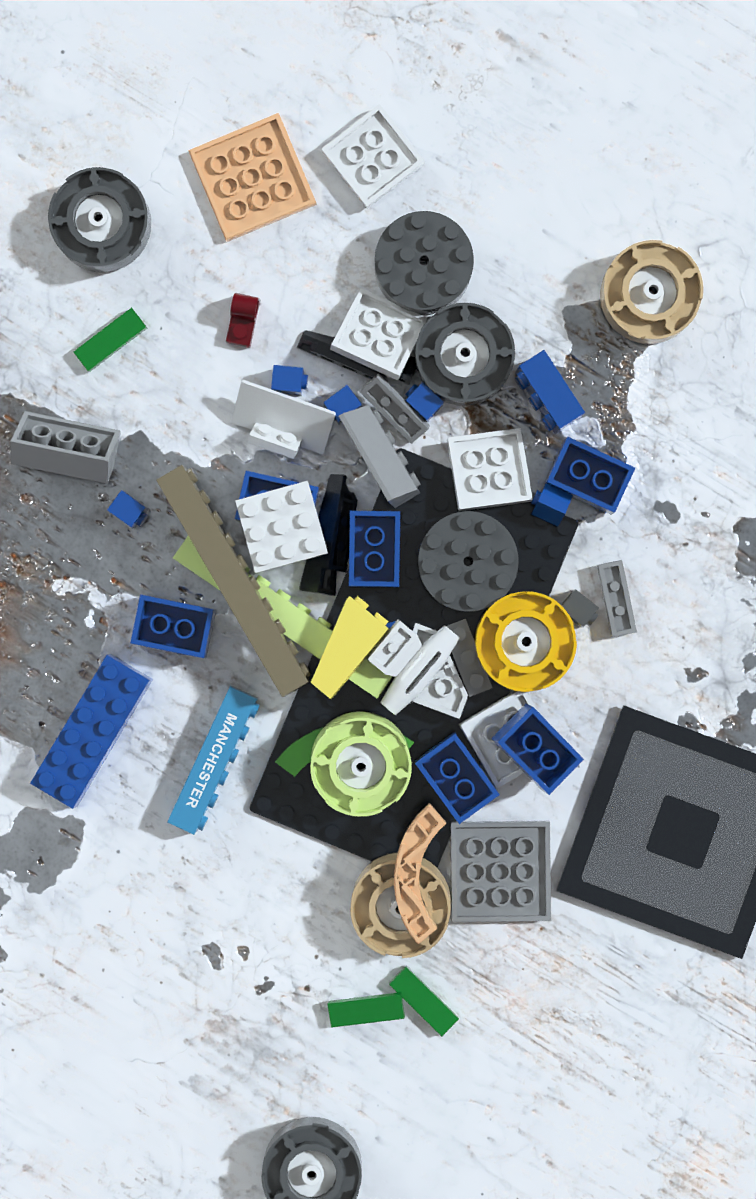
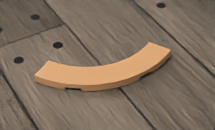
M430 803L420 811L405 832L399 846L394 869V890L398 909L404 925L417 944L421 943L437 929L423 903L419 883L420 867L425 850L432 838L446 824V821Z

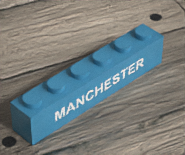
M229 687L167 823L195 835L198 829L201 831L204 829L208 817L204 815L208 807H214L219 796L215 791L218 785H224L229 772L225 771L229 762L234 763L239 753V750L236 749L239 739L244 741L250 729L246 724L249 718H255L260 705L257 704V697L236 687Z

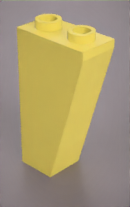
M350 596L346 600L311 681L315 687L330 699L336 695L389 630L385 626L388 621L378 612L373 616L366 610L369 605L358 596L355 600Z

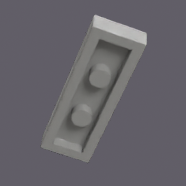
M379 373L361 388L360 393L411 444L429 429L430 425Z
M618 560L597 565L611 637L636 633L637 629L623 561Z
M466 619L447 625L446 627L459 637L457 644L452 650V654L468 696L471 697L491 689L492 685L488 675L478 660L475 641Z

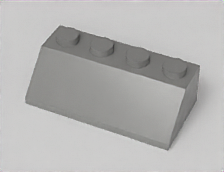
M369 405L339 415L340 420L384 496L394 508L420 494L417 488L421 485L414 472L409 474L405 465L409 463L402 451L397 453L393 447L396 441L389 430L385 432L382 428L381 423L384 420L377 409L372 411Z
M25 411L10 441L11 464L108 484L115 464L121 431Z

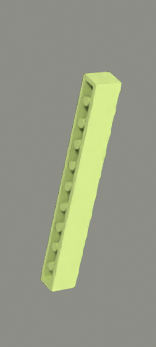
M187 536L173 559L220 590L191 539ZM249 567L245 568L247 573L251 570ZM258 575L256 580L261 587L258 592L262 599L267 597L272 605L273 610L270 613L274 620L279 618L286 630L283 634L321 660L333 632L330 629L332 624L322 617L316 620L309 615L311 613L309 608L300 602L297 606L289 601L290 595L281 589L275 592L269 588L271 582ZM365 658L350 676L349 680L378 699L394 676L384 674Z

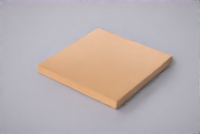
M279 113L188 150L226 242L317 205Z

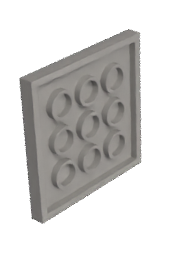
M463 821L461 824L451 822L452 922L551 921L550 821Z

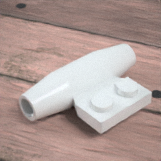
M397 619L366 657L384 674L395 676L380 703L394 715L398 714L423 691L443 667L457 644L459 637L444 625L427 641L421 644L418 635Z

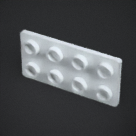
M243 380L240 384L231 422L252 430L247 443L294 459L300 447L324 454L336 413Z

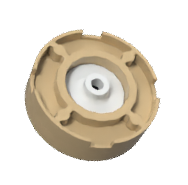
M661 240L641 241L624 249L616 256L607 269L601 284L600 301L607 321L620 335L637 343L656 344L674 338L696 317L701 300L703 299V280L695 261L682 248L662 243L663 241Z
M393 853L374 860L361 872L353 889L350 915L356 933L369 948L384 956L388 954L410 958L427 952L443 937L450 918L451 896L448 884L442 873L431 862L422 858L419 874L420 892L425 908L436 924L437 929L421 943L417 944L404 925L396 902L394 869L397 853Z

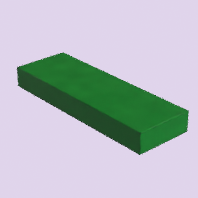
M131 307L73 351V353L86 370L91 372L145 331L147 327Z
M407 966L389 982V985L397 993L401 992L402 998L441 1037L459 1020V1017Z
M401 992L333 1000L327 1003L331 1028L405 1018Z

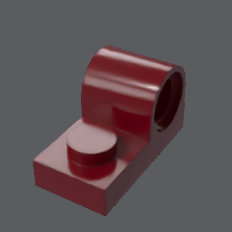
M234 293L226 343L251 347L261 301L259 297Z

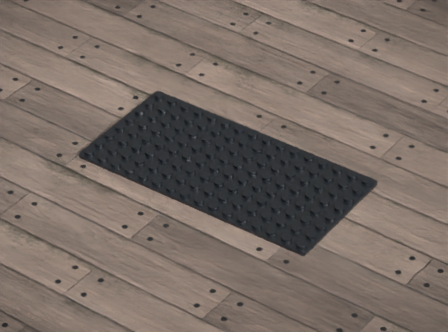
M399 448L396 452L402 451L409 463L405 465L409 474L414 472L421 484L417 487L420 494L394 508L387 501L382 490H380L372 511H400L399 587H349L348 567L326 621L332 624L330 629L333 631L348 597L350 596L355 600L358 596L369 605L366 610L373 616L378 612L388 623L398 619L412 631L415 623L438 631L444 625L447 626L466 619L475 641L477 625L487 608L478 611L462 612L441 605L425 589L418 572V553L427 532L444 517L464 512L458 511L452 469ZM531 502L466 510L483 513L499 521L511 534L516 544L518 572L512 587L506 595L527 591L550 596L577 530V520L564 515L559 526L553 525L532 515L535 505L531 504ZM465 558L464 564L470 566L472 564L471 559ZM524 637L522 639L523 646H527L529 644V639L527 637ZM451 652L450 657H451V659H452V661H453V664H454V666H455V668H456V670H457V672H458V675H459V677H460V679H461V681H462V684H463V686H464V688H465V685H464V683H463L462 677H461L460 672H459V670H458L457 664H456L455 659H454V657H453V654H452V652ZM313 654L307 666L311 673L308 677L310 681H312L320 659ZM395 676L378 699L349 679L332 699L309 682L299 688L250 804V811L373 862L382 856L398 853L401 841L410 824L420 811L430 803L446 821V824L432 838L423 855L424 859L438 868L451 836V822L457 821L414 761L455 732L480 766V761L459 724L507 696L511 689L498 684L488 676L492 688L471 697L468 696L460 719L413 701L398 714L394 715L380 702ZM351 712L378 714L391 721L404 736L414 741L413 745L409 748L412 767L411 777L404 794L397 802L395 801L383 809V812L371 816L346 815L330 807L314 787L311 777V762L303 767L294 777L275 763V761L292 743L316 729L325 727L333 719Z

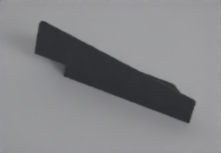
M308 330L303 332L297 345L298 349L366 378L373 379L379 373L386 380L387 375L330 350L335 337ZM409 357L398 379L408 385L411 384L417 370L415 357Z
M331 474L329 476L318 516L328 554L306 560L299 586L301 591L335 596L337 572H346L350 544V511H356L358 499L354 492L349 491L346 485L347 476L344 474Z

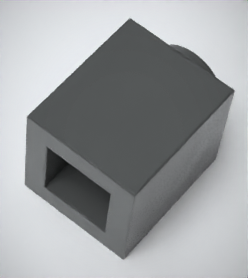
M576 589L572 590L561 604L570 615L572 621L580 627H584L586 624L591 626L598 617L596 611L599 607Z

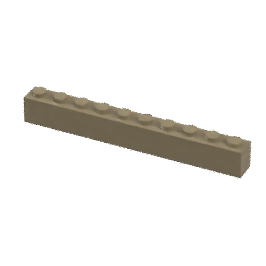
M180 465L158 478L156 481L280 695L286 697L311 682L308 678L311 675L308 667L304 662L300 664L295 656L299 653L291 640L287 642L283 635L286 632L279 618L274 620L270 613L273 610L272 605L267 597L262 599L258 590L261 587L254 575L249 577L245 570L248 567L247 562L242 554L237 555L234 551L233 546L236 544L229 532L224 534L220 527L223 524L222 519L217 511L212 512L209 508L208 503L211 501L204 489L199 491L195 484L198 478L192 468L187 470L185 466Z

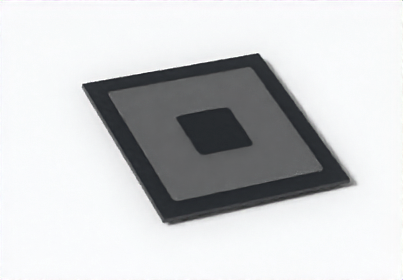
M623 705L556 891L743 959L756 923V753Z

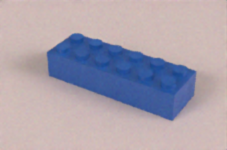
M112 654L106 655L30 784L72 809L77 807L153 679Z

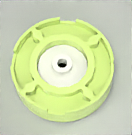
M370 712L343 714L330 721L315 739L311 751V777L314 787L330 807L341 813L351 816H371L383 812V809L401 798L410 781L412 770L411 757L405 737L391 721L378 714Z

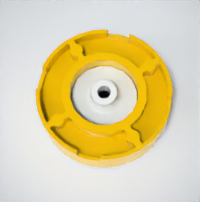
M526 591L506 595L488 607L479 620L475 633V648L478 660L491 679L508 689L530 692L548 688L566 674L574 660L577 642L573 621L567 611L557 601L544 594ZM524 637H527L529 639V644L527 646H523L522 639Z

